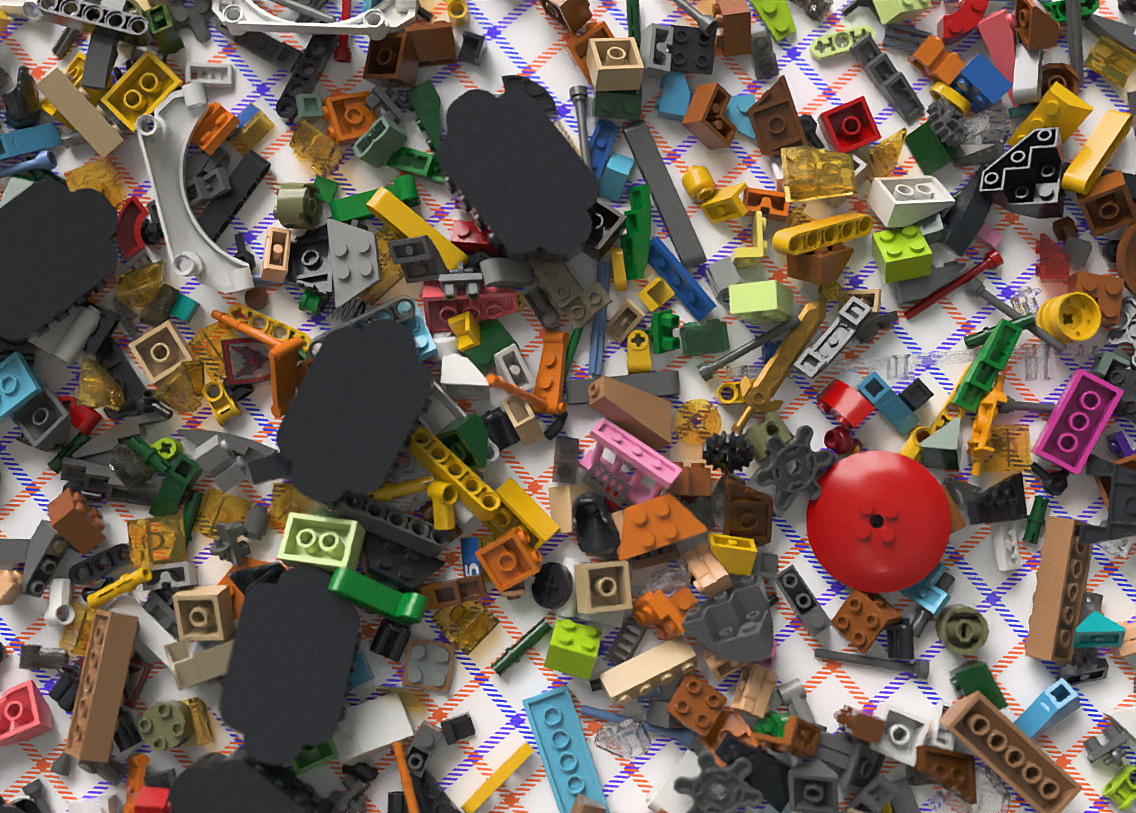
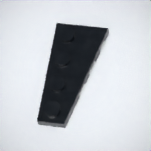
M1022 472L1009 475L967 501V517L969 518L970 525L1027 519Z
M727 732L715 751L716 755L727 766H731L741 757L749 760L752 770L745 776L744 781L751 788L759 790L763 795V799L776 811L782 813L790 801L788 773L795 766Z
M425 768L421 777L409 773L410 778H412L419 813H461L427 768Z

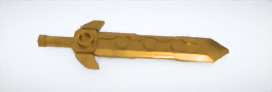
M824 297L805 305L798 316L801 323L790 329L773 357L769 359L753 383V387L751 388V383L746 375L739 383L741 398L744 399L743 402L747 407L737 422L731 427V430L735 431L737 435L742 434L743 428L754 412L769 413L776 411L784 403V400H770L789 374L790 369L807 343L811 341L826 318V299Z

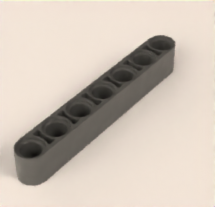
M642 118L623 126L622 131L645 184H649L651 198L681 264L686 270H689L707 262L702 245L646 121Z

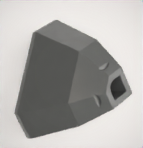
M749 575L742 578L727 590L717 593L712 599L689 610L681 623L684 630L721 658L747 664L770 658L774 648L773 619L762 575L756 577Z

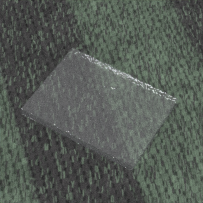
M990 571L950 586L949 591L954 603L968 605L980 612L988 622L989 632L1012 623Z

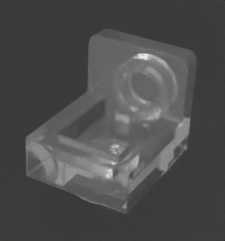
M1026 286L1017 290L1018 294L1009 299L1013 309L1022 315L1032 312L1036 318L1039 306L1035 296L1042 293L1041 287L1031 289V286Z
M944 788L941 790L937 789L930 796L931 801L928 805L935 812L945 802L957 813L970 812L964 806L966 804L965 801L952 795Z

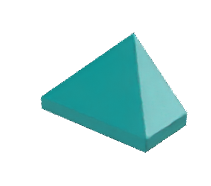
M1094 610L1076 628L1072 646L1073 648L1122 647L1126 630L1125 627Z

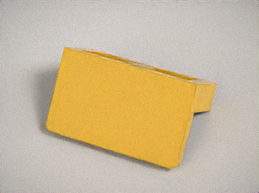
M745 182L715 190L700 205L711 225L743 217L748 212L739 198V195L747 187Z

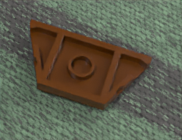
M784 74L778 78V81L747 112L762 156L811 161L813 158Z
M725 479L723 535L754 539L756 547L770 543L774 502L772 496L734 480Z

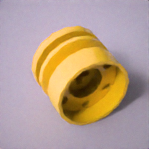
M1073 292L1050 298L1043 302L1036 313L1037 326L1063 344L1090 339L1095 335L1100 327L1101 313L1094 298L1086 293Z

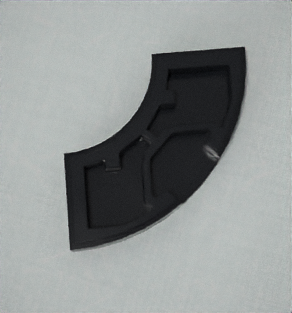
M521 75L501 76L505 92L511 90L526 92L534 98L545 113L557 111L552 96L542 85Z

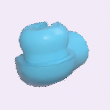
M1024 103L1015 109L1010 107L1008 108V116L1010 119L1024 115L1027 116L1034 106Z

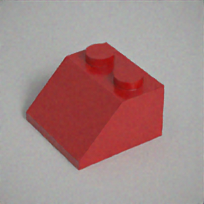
M864 96L822 112L816 119L825 141L838 156L882 138Z

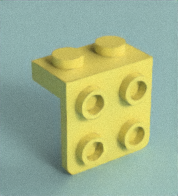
M756 211L751 222L752 248H735L730 256L737 270L750 269V266H758L760 261L764 259V254H767V241L763 240V231H766V218L762 217L761 211Z

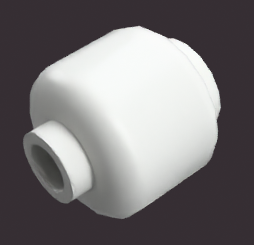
M451 332L433 334L432 339L439 353L431 356L430 359L432 362L439 363V367H442L443 356H449L450 354L460 355V351L457 348L458 338L453 336Z

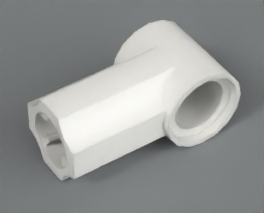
M1 0L0 8L7 16L26 17L32 21H37L43 17L39 8L36 7L37 0Z
M70 579L50 580L49 608L44 613V620L51 627L68 625L74 620L75 611L71 606L73 583ZM58 610L60 611L62 616L61 620H59L57 617Z

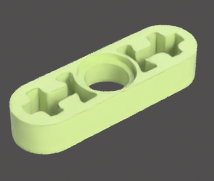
M862 25L821 36L812 41L809 47V54L818 61L851 52L849 47L853 45V39L858 38L861 32L864 35L870 34L873 39H875V32L870 26ZM840 37L845 38L848 41V46L846 48H839L836 45V39ZM829 41H831V47L825 48L822 54L819 50L815 51L817 44H820L821 47H826L829 45Z

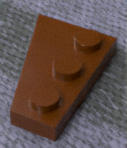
M925 745L916 746V770L966 803L970 805L977 804L975 755Z

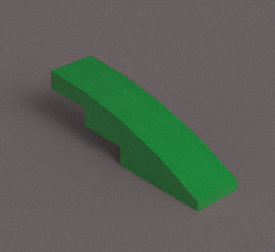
M402 146L399 150L392 153L386 163L387 167L439 185L445 183L440 173L438 158L434 154Z
M649 184L628 188L631 210L624 211V215L627 216V234L620 235L626 281L644 278L651 236Z
M1001 318L974 359L951 403L970 413L976 412L984 393L990 391L998 372L1004 371L1023 328Z

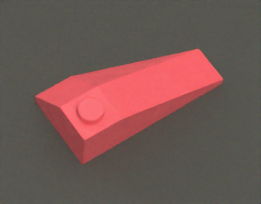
M1003 9L984 16L977 26L996 69L1013 84L1017 44L1014 26L1017 25V22L1012 12L1008 13L1007 9ZM1012 86L1007 93L1015 109L1020 104L1014 103Z
M439 280L424 281L423 305L425 321L431 335L441 332L454 333L448 325V319L466 311H470L477 323L488 318L494 320L518 312L517 290L485 287L484 285L479 299H467L466 290H457V299L446 301L444 293L441 291Z
M30 679L11 687L3 693L4 696L0 699V748L37 737L54 729L50 707L33 680Z

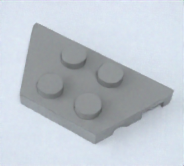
M327 219L336 308L341 309L345 307L347 302L365 293L367 288L373 287L382 281L377 235L333 219Z

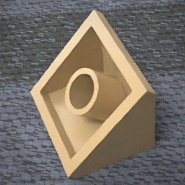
M595 483L548 487L551 518L560 526L554 534L572 532L571 508L573 501L583 493L595 492Z

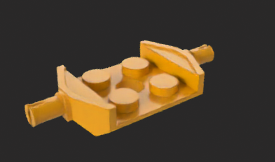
M1001 374L997 375L994 388H991L989 392L983 395L978 413L973 422L971 440L967 441L968 450H966V453L974 461L970 475L980 477L983 463L987 461L994 451V448L985 446V444L989 443L992 436L990 425L998 413L996 405L1007 403V397L1003 393L1006 376Z

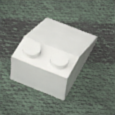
M934 175L874 178L866 202L883 224L889 228L909 226L955 204L954 198Z
M396 691L347 708L344 721H339L332 738L341 763L353 766L392 747L394 742H403L415 736L400 694Z

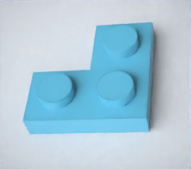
M939 561L937 566L925 578L906 589L899 590V592L938 617L951 599L946 592L934 586L947 567Z

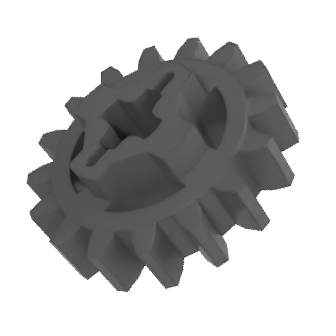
M940 98L928 106L929 109L926 112L929 114L927 119L932 122L930 125L931 130L936 136L939 135L942 142L946 141L949 147L952 145L955 148L967 140L966 137L969 134L966 132L968 127L963 124L965 121L964 116L954 109L953 104L949 105L947 100L943 101Z

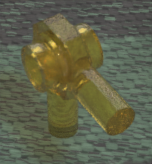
M836 281L819 285V297L829 303L838 300L846 304L851 298L841 292V286Z

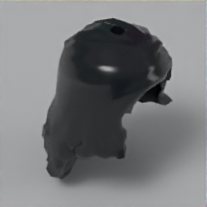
M25 65L20 66L18 69L16 87L1 95L3 98L2 102L6 105L5 109L7 111L4 123L16 130L35 126L41 117L39 91L35 86L36 81L29 73V68Z
M587 492L578 496L573 501L571 516L572 532L577 537L576 539L581 551L585 552L588 556L593 555L595 557L606 556L616 552L621 541L619 531L611 518L605 497L596 492Z

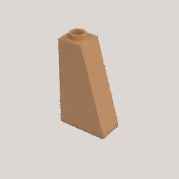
M602 376L590 384L588 390L590 407L656 452L672 443L670 401L607 376Z

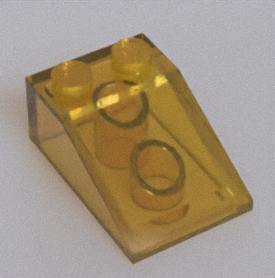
M809 146L781 148L786 202L857 194L853 155Z

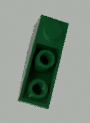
M428 79L416 85L415 88L406 90L408 99L405 100V103L410 112L415 111L418 119L415 122L421 132L425 131L429 138L426 139V143L431 152L436 151L438 154V148L442 141V102L431 79Z
M180 452L167 472L148 512L166 525L170 524L188 496L189 490H192L204 471L195 461V458Z

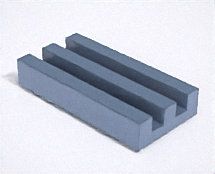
M897 23L887 24L882 45L913 53L918 47L888 40L889 37L918 45L923 42V39L896 33L891 30L924 39L931 34L933 35V33Z

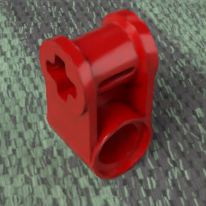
M63 395L58 398L66 409L68 407L65 404L71 402L70 406L72 409L67 410L71 414V424L87 436L90 435L103 418L100 413L77 397Z

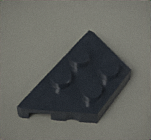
M326 223L318 229L307 230L302 236L291 240L288 282L294 287L328 296H335Z
M109 337L106 341L107 345L101 355L94 361V366L88 371L84 382L108 419L147 414L135 406V396L148 389L114 337Z
M365 530L363 550L366 555V572L408 593L427 580L433 573L439 571L445 564L444 561L436 557L427 556Z
M277 561L230 572L228 577L242 594L246 596L257 585L265 583L277 585L280 577L287 570Z

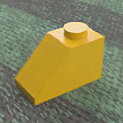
M715 533L707 534L710 550L728 573L738 576L751 575L757 555L754 539Z

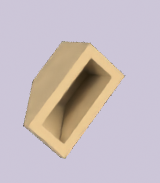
M512 395L501 401L524 447L545 436L528 402Z

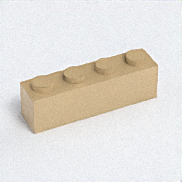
M56 67L35 86L103 159L124 141L121 137L124 133L115 123L110 125L105 120L108 115L99 105L94 108L88 101L91 98L90 95L82 87L77 89L73 85L72 81L74 78L65 68L60 70Z
M681 634L599 674L600 684L613 709L629 704L631 700L639 696L649 694L653 689L661 685L671 683L675 678L683 674L686 675L689 672H693L698 667L697 655L684 634Z

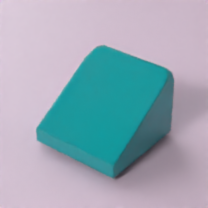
M179 293L168 313L189 324L200 303Z

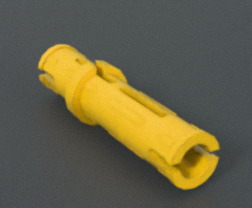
M433 474L390 485L385 483L379 489L363 495H374L370 498L377 501L387 500L389 502L392 501V498L427 491L429 484L425 485V483L434 481Z
M146 566L131 574L126 573L120 577V580L88 595L87 602L91 608H98L100 605L125 592L130 593L136 590L137 586L152 579V573Z

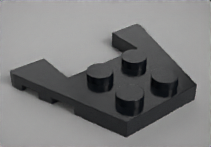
M1090 453L1087 458L1086 475L1112 478L1107 526L1080 524L1078 545L1086 546L1136 536V472Z

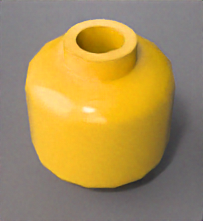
M693 165L685 170L681 183L688 196L698 201L709 198L713 194L715 181L707 167Z

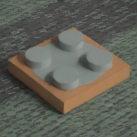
M410 637L402 685L449 692L456 644Z

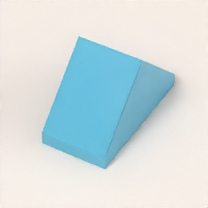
M613 152L599 187L600 196L619 203L635 159Z

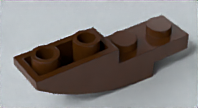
M483 573L418 585L410 592L420 594L429 599L425 611L461 605L463 602L478 600L488 596ZM402 589L396 590V591L401 592V593H403V594L408 593V592H406V591H404V590H402Z

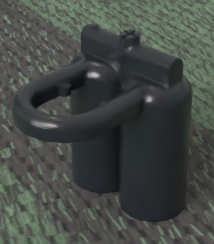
M500 406L492 411L487 410L486 414L480 416L489 431V439L498 447L499 452L521 441L506 412L502 411Z
M388 618L382 619L369 650L392 661L399 662L410 638V628L412 625L400 624Z
M901 618L898 623L885 626L883 630H887L888 658L914 660V633L910 619Z
M78 662L74 663L72 667L59 665L56 668L61 677L48 693L54 701L58 702V706L68 713H71L74 709L81 677Z
M119 708V726L117 731L114 732L113 740L120 753L144 740L129 712Z

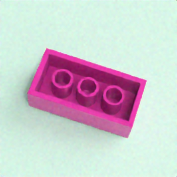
M1083 369L1075 370L1030 453L1072 475H1079L1124 391Z

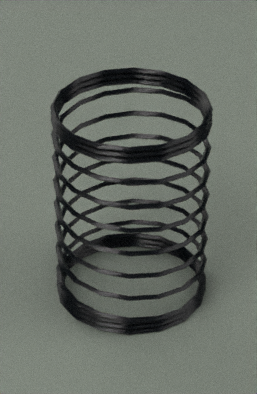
M324 294L321 295L317 306V312L323 313L325 308L326 312L328 307L330 309V302L332 296L327 295L324 305L321 308V304L325 297ZM355 298V303L349 311L351 305L350 300L346 306V308L348 307V310L344 319L346 318L347 321L352 308V318L358 316V313L361 308L362 310L360 315L365 312L367 303L365 301L361 302L360 300V304L354 312L355 305L358 300H356ZM344 310V312H343V314H342L341 322L344 321V319L342 320V318H343V315H344V313H345V310Z

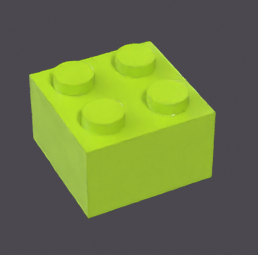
M917 224L872 233V257L885 284L931 275L932 252Z
M557 619L543 667L590 680L603 630L575 623L569 619Z

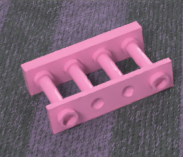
M604 417L589 434V437L597 441L594 451L590 449L578 462L579 467L634 504L660 496L663 488L669 489L682 472L680 467ZM605 447L616 454L613 464L602 457ZM624 461L636 468L633 476L621 470ZM644 474L656 481L652 490L640 483Z

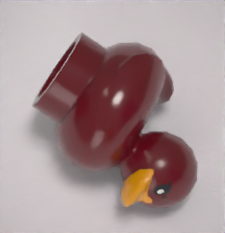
M837 426L827 431L824 436L825 446L828 449L834 450L838 455H845L848 452L853 455L861 452L863 448L862 442L859 439L852 438L849 429H845L842 426Z

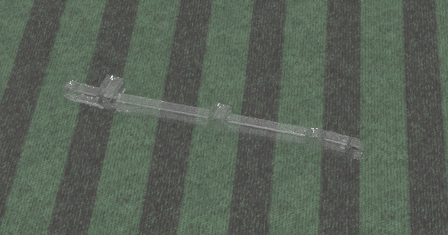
M1048 344L1015 345L1009 360L1025 358V381H1051L1055 379V359L1098 358V345L1065 344L1066 347L1062 353H1059ZM981 348L833 360L820 374L886 369V380H911L915 378V367L972 363ZM765 365L726 366V378L743 379L746 375L748 379H757ZM792 366L785 379H795L797 376H804L805 374Z

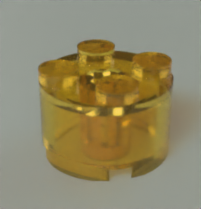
M700 398L692 399L682 404L673 418L675 436L683 444L690 447H702L703 443H706L707 437L713 438V433L719 434L722 426V419L715 405L708 400ZM698 417L700 418L699 422L702 423L703 426H699L696 429L694 428V424L691 423V420L694 421Z

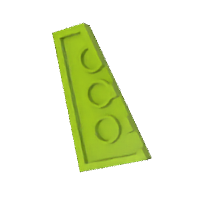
M748 0L776 44L796 32L797 29L787 0Z

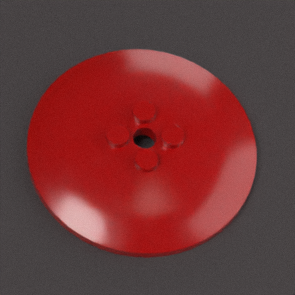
M873 450L859 452L834 464L817 482L821 486L822 492L818 499H809L806 511L807 536L811 549L819 563L839 582L856 590L869 593L896 592L921 581L941 560L946 551L951 533L949 503L936 478L917 461L890 451ZM879 514L884 518V525L881 528L872 527L870 519L873 515Z

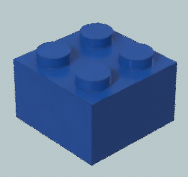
M979 53L955 77L949 86L970 102L972 106L971 112L982 117L1013 84Z

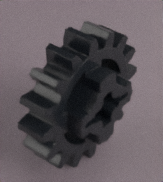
M722 431V435L713 433V438L707 437L706 443H703L702 459L706 460L707 466L713 465L712 470L714 471L719 468L721 473L730 471L731 474H734L735 469L742 472L743 466L750 467V462H753L754 446L750 445V439L743 440V434L735 436V431H732L730 434Z

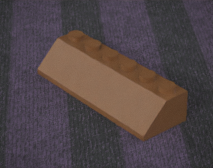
M1048 516L1044 526V543L1040 549V567L1036 573V591L1032 597L1033 609L1028 621L1029 633L1024 645L1026 650L1025 656L1072 664L1074 650L1072 643L1075 630L1079 625L1093 544L1086 546L1078 545L1080 524H1092L1071 518Z
M95 609L64 750L65 753L79 760L108 763L109 756L113 753L114 743L112 740L114 732L117 731L119 726V708L124 703L123 689L124 684L129 679V661L133 658L135 652L133 642L140 628L139 617Z
M979 691L955 702L938 720L1038 813H1061L1083 789L1077 781Z

